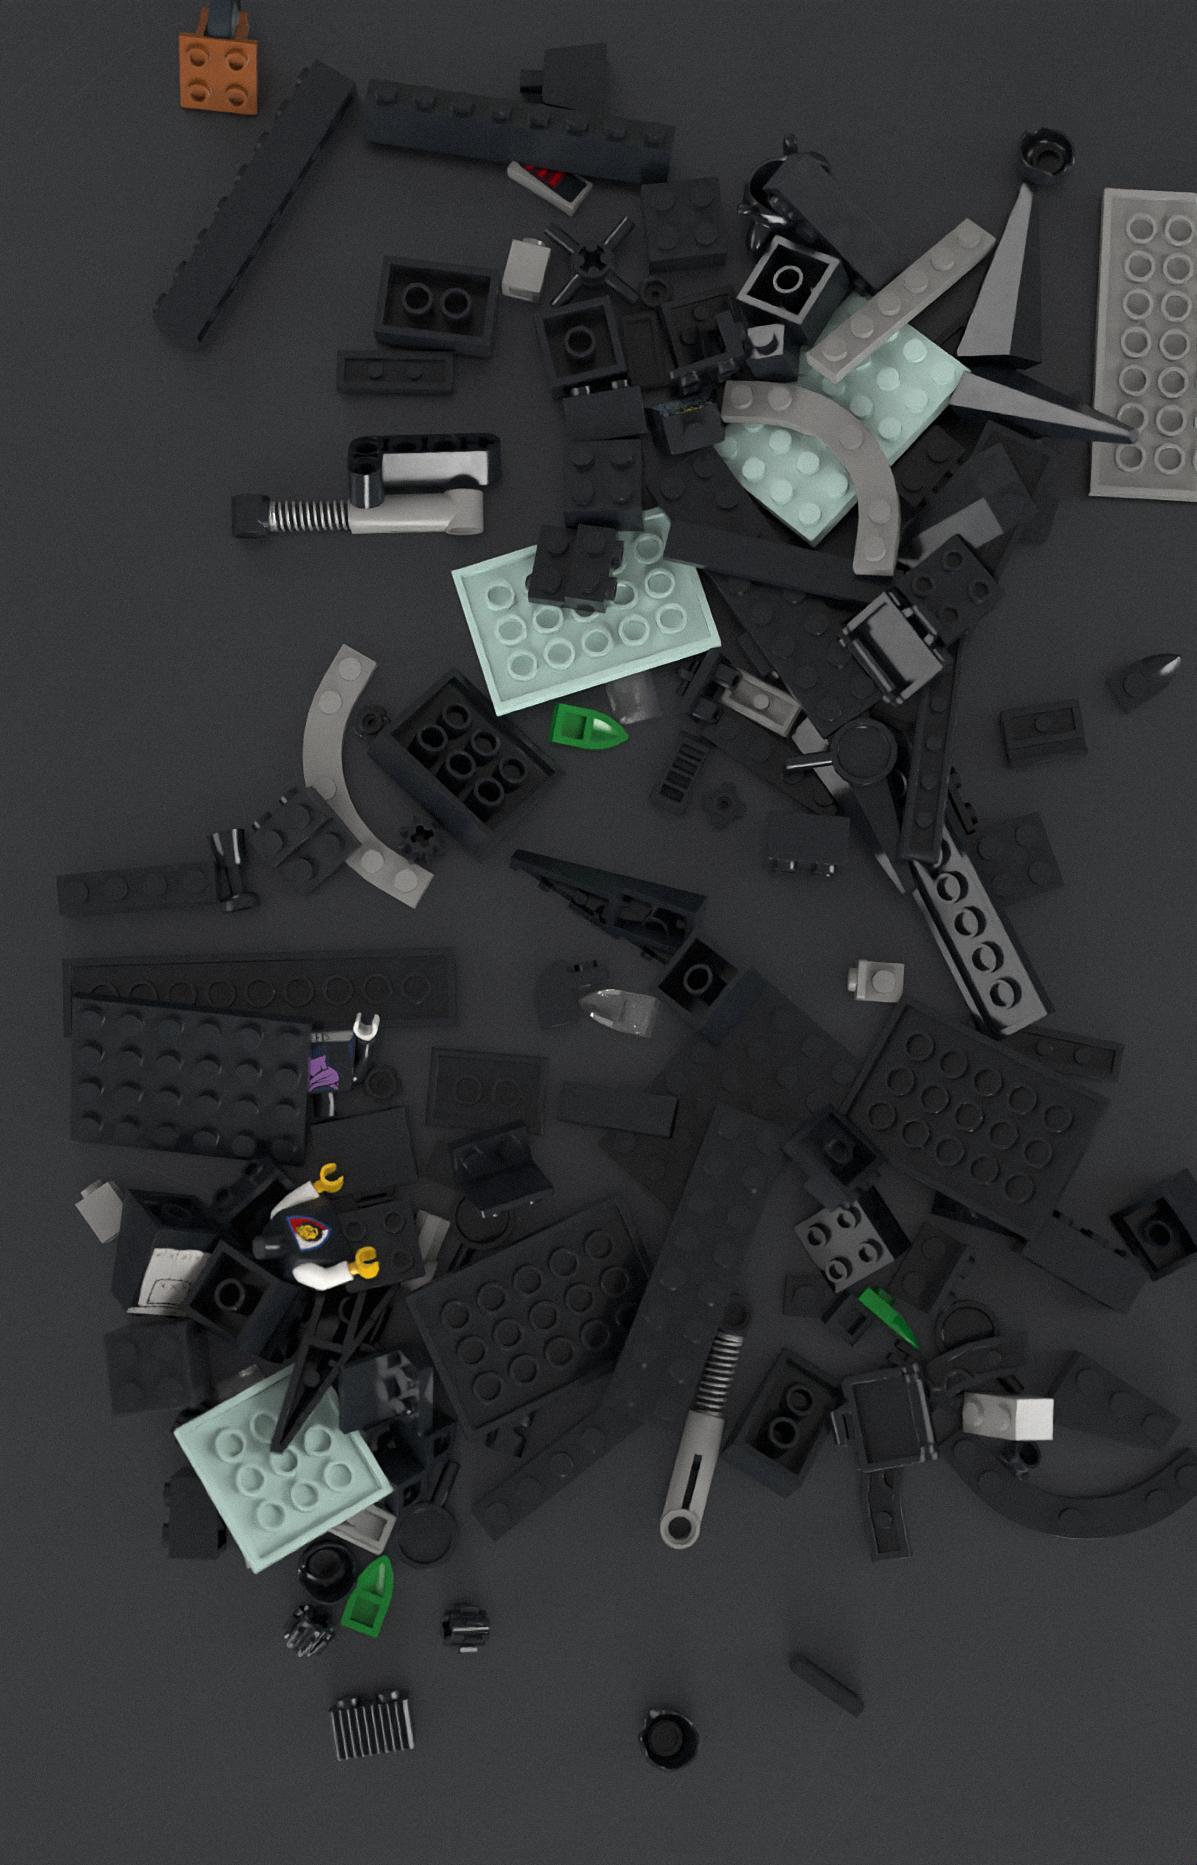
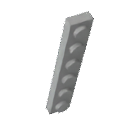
M965 219L808 351L807 363L836 384L991 253L995 248L996 238L970 219Z

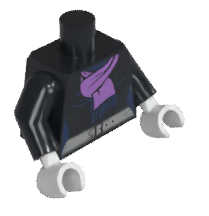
M358 1013L353 1028L312 1030L309 1095L313 1094L314 1117L338 1116L337 1093L354 1092L355 1086L364 1082L376 1060V1033L380 1021L378 1015H374L373 1025L369 1026L361 1022V1013Z

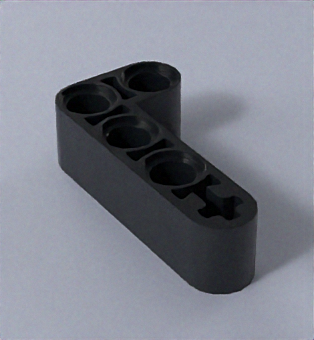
M491 433L380 435L355 438L349 444L347 458L350 503L360 509L380 506L385 500L386 487L487 485L495 483L502 477L500 438Z

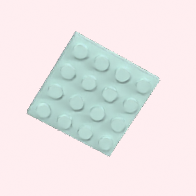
M295 1363L174 1431L177 1440L255 1574L394 1491L360 1432L356 1430L343 1434L339 1429V1397L332 1385L283 1455L269 1453L270 1444Z

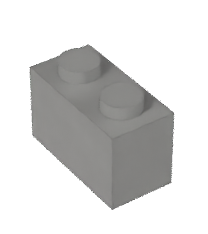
M1002 1391L964 1392L963 1432L1009 1440L1052 1439L1053 1399Z

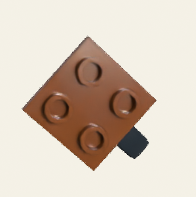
M211 0L210 7H202L196 34L180 32L181 107L257 115L258 41L247 39L250 26L248 24L249 12L241 11L240 0Z

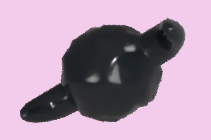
M789 133L783 138L782 156L767 159L753 168L744 182L742 203L737 206V212L740 216L751 219L746 232L745 245L748 255L755 265L758 264L765 253L772 233L784 235L796 231L795 227L797 224L788 215L783 216L774 210L769 203L771 198L762 189L791 153H799L798 142L793 133ZM807 151L827 173L832 171L830 163L825 156L815 151Z

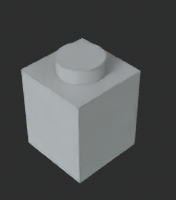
M524 238L523 242L513 239L502 280L503 295L540 304L551 264V248L545 247V243L533 238Z
M97 1180L80 1193L84 1199L78 1202L76 1207L103 1244L112 1241L119 1235L124 1194L114 1181H108L103 1184L101 1180Z

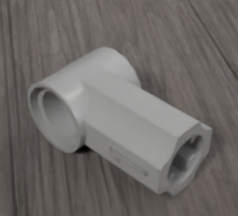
M419 1210L415 1218V1225L426 1275L422 1278L401 1282V1286L414 1290L432 1281L438 1265L436 1259L450 1227V1221Z

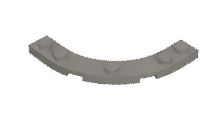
M726 380L721 411L724 423L776 425L798 431L807 436L812 435L824 443L826 448L838 458L853 481L858 500L859 522L853 561L854 573L894 576L900 540V501L887 458L869 430L852 413L838 403L805 388L784 383Z
M343 644L323 677L308 713L302 754L306 787L314 786L362 843V846L345 862L365 880L415 909L434 875L416 864L411 865L408 859L397 854L375 837L358 815L347 789L342 762V749L346 728L351 713L378 664Z

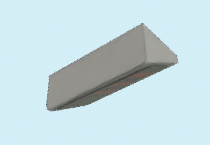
M512 161L507 168L508 177L573 217L593 187L592 183L575 173L532 167L516 161Z

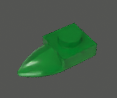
M555 703L547 741L584 749H605L628 740L629 735L617 721L606 714L586 708Z
M865 1285L856 1295V1298L915 1350H918L919 1345L912 1330L899 1313L892 1308L896 1300L879 1285L874 1291Z
M387 1555L374 1560L359 1575L357 1586L350 1594L340 1625L377 1638L393 1592V1571Z

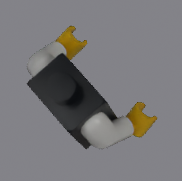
M329 1163L322 1167L318 1181L315 1183L308 1181L289 1193L272 1210L271 1220L262 1229V1235L256 1236L252 1244L253 1253L258 1260H273L279 1277L284 1280H297L318 1290H325L353 1280V1275L359 1274L364 1278H372L379 1271V1262L363 1264V1262L376 1257V1251L372 1247L361 1248L356 1254L355 1261L328 1196L321 1197L319 1194L323 1191L328 1193L337 1192L343 1185V1176L333 1182L325 1179L327 1175L332 1174L336 1170V1164Z

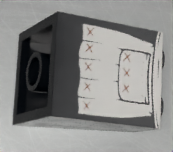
M127 1189L123 1201L111 1292L119 1301L123 1310L134 1316L155 1314L171 1319H177L179 1316L190 1317L181 1311L179 1307L220 1240L226 1241L228 1235L195 1195Z

